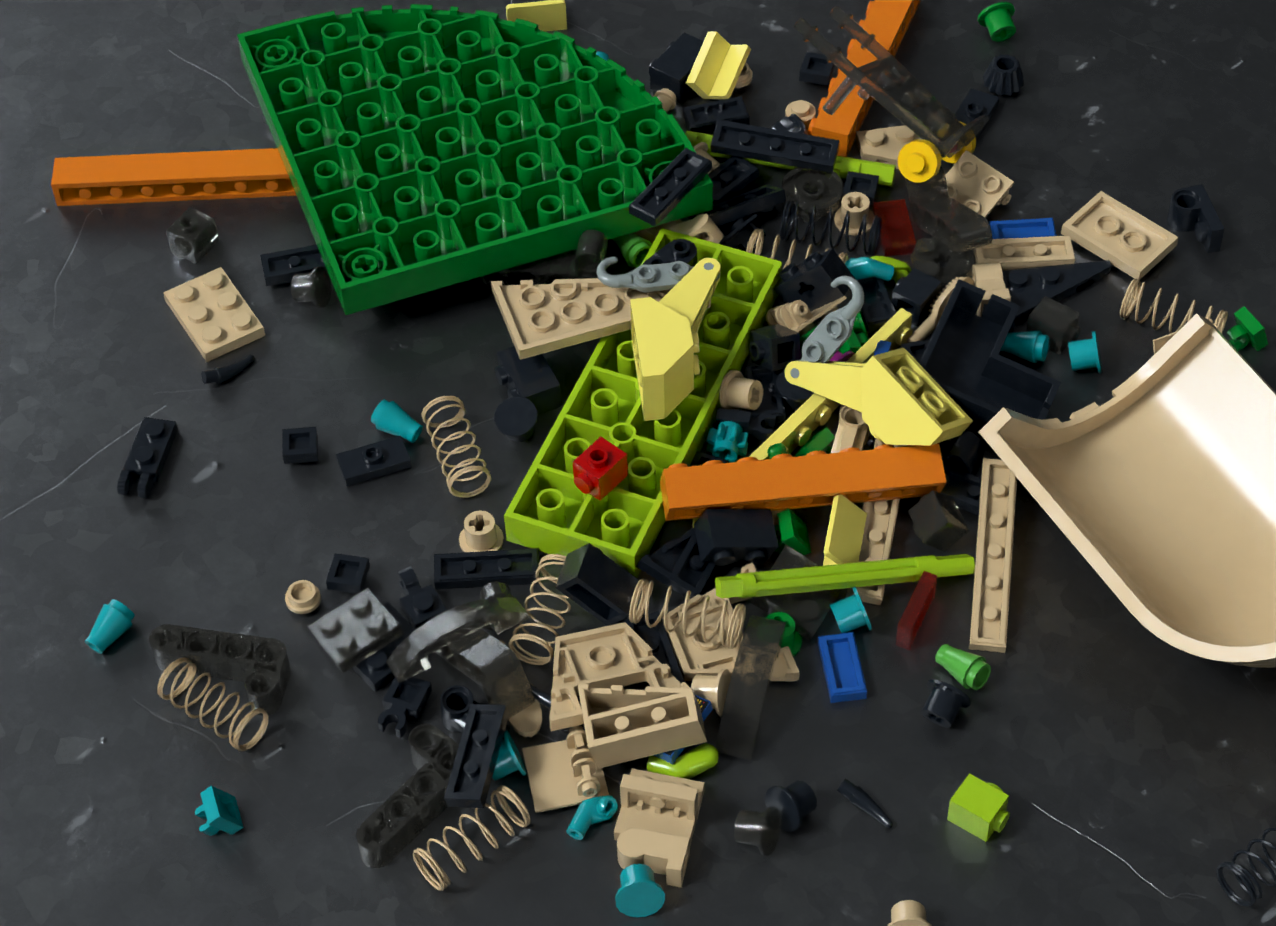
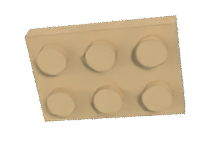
M1102 191L1062 225L1061 230L1062 235L1070 236L1071 240L1105 261L1110 260L1111 265L1137 280L1145 276L1177 246L1179 238Z
M222 267L163 292L166 303L206 362L265 336L263 325Z

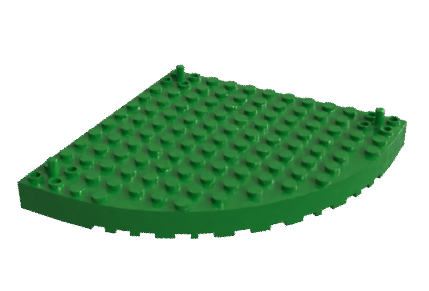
M411 4L410 9L394 10L392 5H382V10L364 11V7L351 8L352 13L335 15V11H330L237 34L242 63L345 315L654 227L629 214V205L685 148L695 152L691 142L672 114L668 115L662 108V102L656 96L652 97L645 90V85L638 79L634 81L626 74L624 67L611 59L606 61L596 55V50L592 47L584 49L576 45L575 39L557 31L553 34L539 30L538 24L517 18L515 22L500 19L497 13L476 10L475 14L459 12V7L454 6L450 7V11L433 10V5ZM708 173L658 225L713 210V182Z

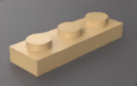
M1070 236L974 240L973 250L976 264L1000 263L1002 270L1074 264L1075 262Z

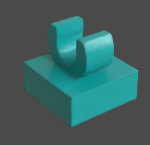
M212 785L200 793L203 804L195 810V815L202 819H207V822L199 827L200 832L212 836L219 830L233 835L244 828L235 796Z

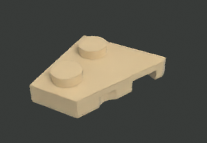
M917 124L856 132V142L862 160L896 165V169H899L898 155L900 150L906 144L921 139Z

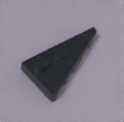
M1110 260L1002 270L1005 287L1009 289L1011 296L1010 302L1020 306L1016 314L1015 325L1019 323L1021 316L1033 310L1038 313L1049 304H1055L1076 293L1078 286L1088 281L1093 284L1101 280L1104 275L1110 273Z

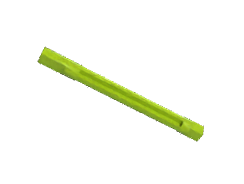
M686 131L685 134L693 147L701 142H705L708 145L707 153L712 157L729 159L732 156L711 152L710 145L713 135ZM838 155L833 173L743 158L753 164L843 179L847 178L848 171L879 176V185L891 187L893 186L896 165Z
M968 554L938 557L929 555L739 573L736 576L715 578L716 596L720 598L738 597L740 599L935 580L937 577L974 574L975 562L973 556Z

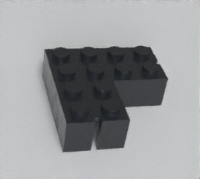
M958 279L919 364L973 420L968 428L979 432L1003 407L1031 418L1045 420L1061 382L999 355L1020 306L992 294L982 317H979L975 314L986 291Z

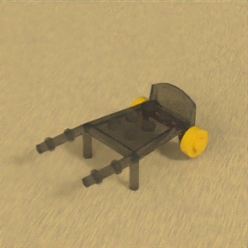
M837 5L831 10L829 15L839 23L838 27L840 29L844 28L862 44L861 48L863 50L867 49L878 59L858 68L841 53L842 49L840 47L835 48L818 32L816 25L812 27L803 18H800L795 23L794 28L804 36L803 40L811 42L827 57L826 61L828 63L832 62L847 75L823 106V110L826 113L833 115L854 87L858 85L860 89L857 94L862 99L867 100L871 96L921 138L906 144L899 152L898 167L906 179L915 183L925 182L939 172L941 159L948 163H956L966 150L973 154L976 148V135L989 121V117L984 114L968 124L959 122L949 109L944 107L892 54L875 40L876 36L874 34H868L852 19L853 15L851 13H845Z

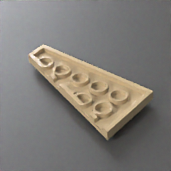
M598 278L555 279L551 284H533V280H521L520 285H503V281H491L492 292L520 360L630 330V299L651 297L659 302L670 291L662 290L643 293L631 288H611L604 285Z

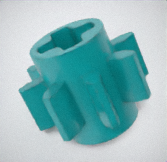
M721 422L717 429L709 428L706 441L708 442L707 452H712L713 456L728 460L729 463L735 462L738 455L746 456L749 434L743 432L742 427L736 422Z

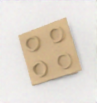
M966 150L927 199L975 231L996 205H1007L1011 200L1009 189L1014 184V181Z
M843 296L811 312L805 302L796 300L769 309L766 314V321L769 326L780 324L799 332L801 336L815 326L813 321L820 317L823 320L827 314L838 310L837 305L847 297Z
M582 726L571 727L566 740L522 748L536 813L580 805L584 800L609 795L603 768L598 769L588 749L586 733Z

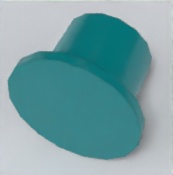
M1092 331L1093 338L1068 342L1073 371L1098 368L1099 374L1103 373L1096 331Z
M852 587L854 595L830 604L841 633H847L864 625L868 626L869 631L873 630L856 587Z
M507 730L504 732V740H502L492 778L494 781L517 770L523 776L527 774L522 757Z
M632 864L622 870L620 874L621 888L615 896L616 907L621 913L638 918L654 914L662 908L665 902V892L661 885L655 882L654 871L651 867L644 864Z

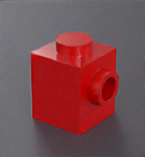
M600 436L573 461L575 485L583 493L591 494L601 501L628 476L627 453Z

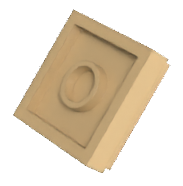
M632 768L630 775L623 774L620 784L621 808L614 829V840H617L624 830L639 828L689 837L691 845L705 791V782Z

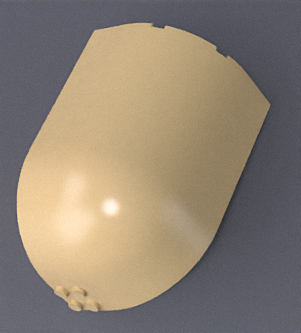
M1196 313L1137 372L1112 390L1113 398L1101 406L1094 402L1073 412L1069 417L1071 420L1062 423L1058 418L1047 420L1035 419L1003 407L979 431L980 435L1129 612L1155 636L1177 649L1206 659L1255 668L1276 667V392L1208 319Z

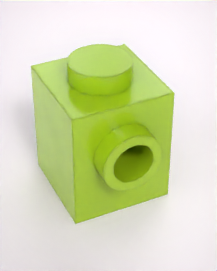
M969 773L950 799L947 820L987 842L994 831L1000 833L1010 817V812L1006 811L1009 795L1004 793L997 785L990 782L986 783Z

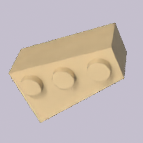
M578 684L587 745L598 769L707 742L701 709L692 688L646 686L645 690L624 689L623 685H611L610 689L590 688L589 684Z

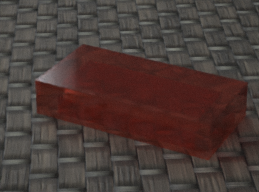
M905 199L874 202V217L876 215L882 217L880 241L884 256L915 254L917 243Z
M926 571L923 572L898 623L896 646L910 649L935 597L937 575Z

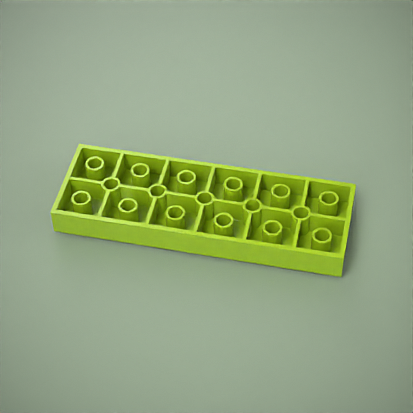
M664 228L660 229L642 264L666 244L676 239H686L695 244L697 248V263L704 258H713L720 263V281L711 298V307L707 308L697 332L700 352L694 353V355H698L700 375H694V390L665 419L644 421L632 348L631 329L601 337L504 514L506 541L531 549L539 548V551L547 554L565 556L590 543L594 547L599 548L603 554L619 566L626 568L634 577H638L641 570L636 565L643 556L649 555L666 521L660 487L663 469H667L670 465L685 463L690 466L696 452L701 451L707 439L709 428H712L716 421L717 409L722 408L719 399L721 383L729 371H741L749 355L750 330L763 327L767 311L772 308L778 296L773 288L781 278L779 276V273L782 271L781 261ZM600 436L627 453L628 476L601 501L591 494H585L580 491L574 483L573 461Z

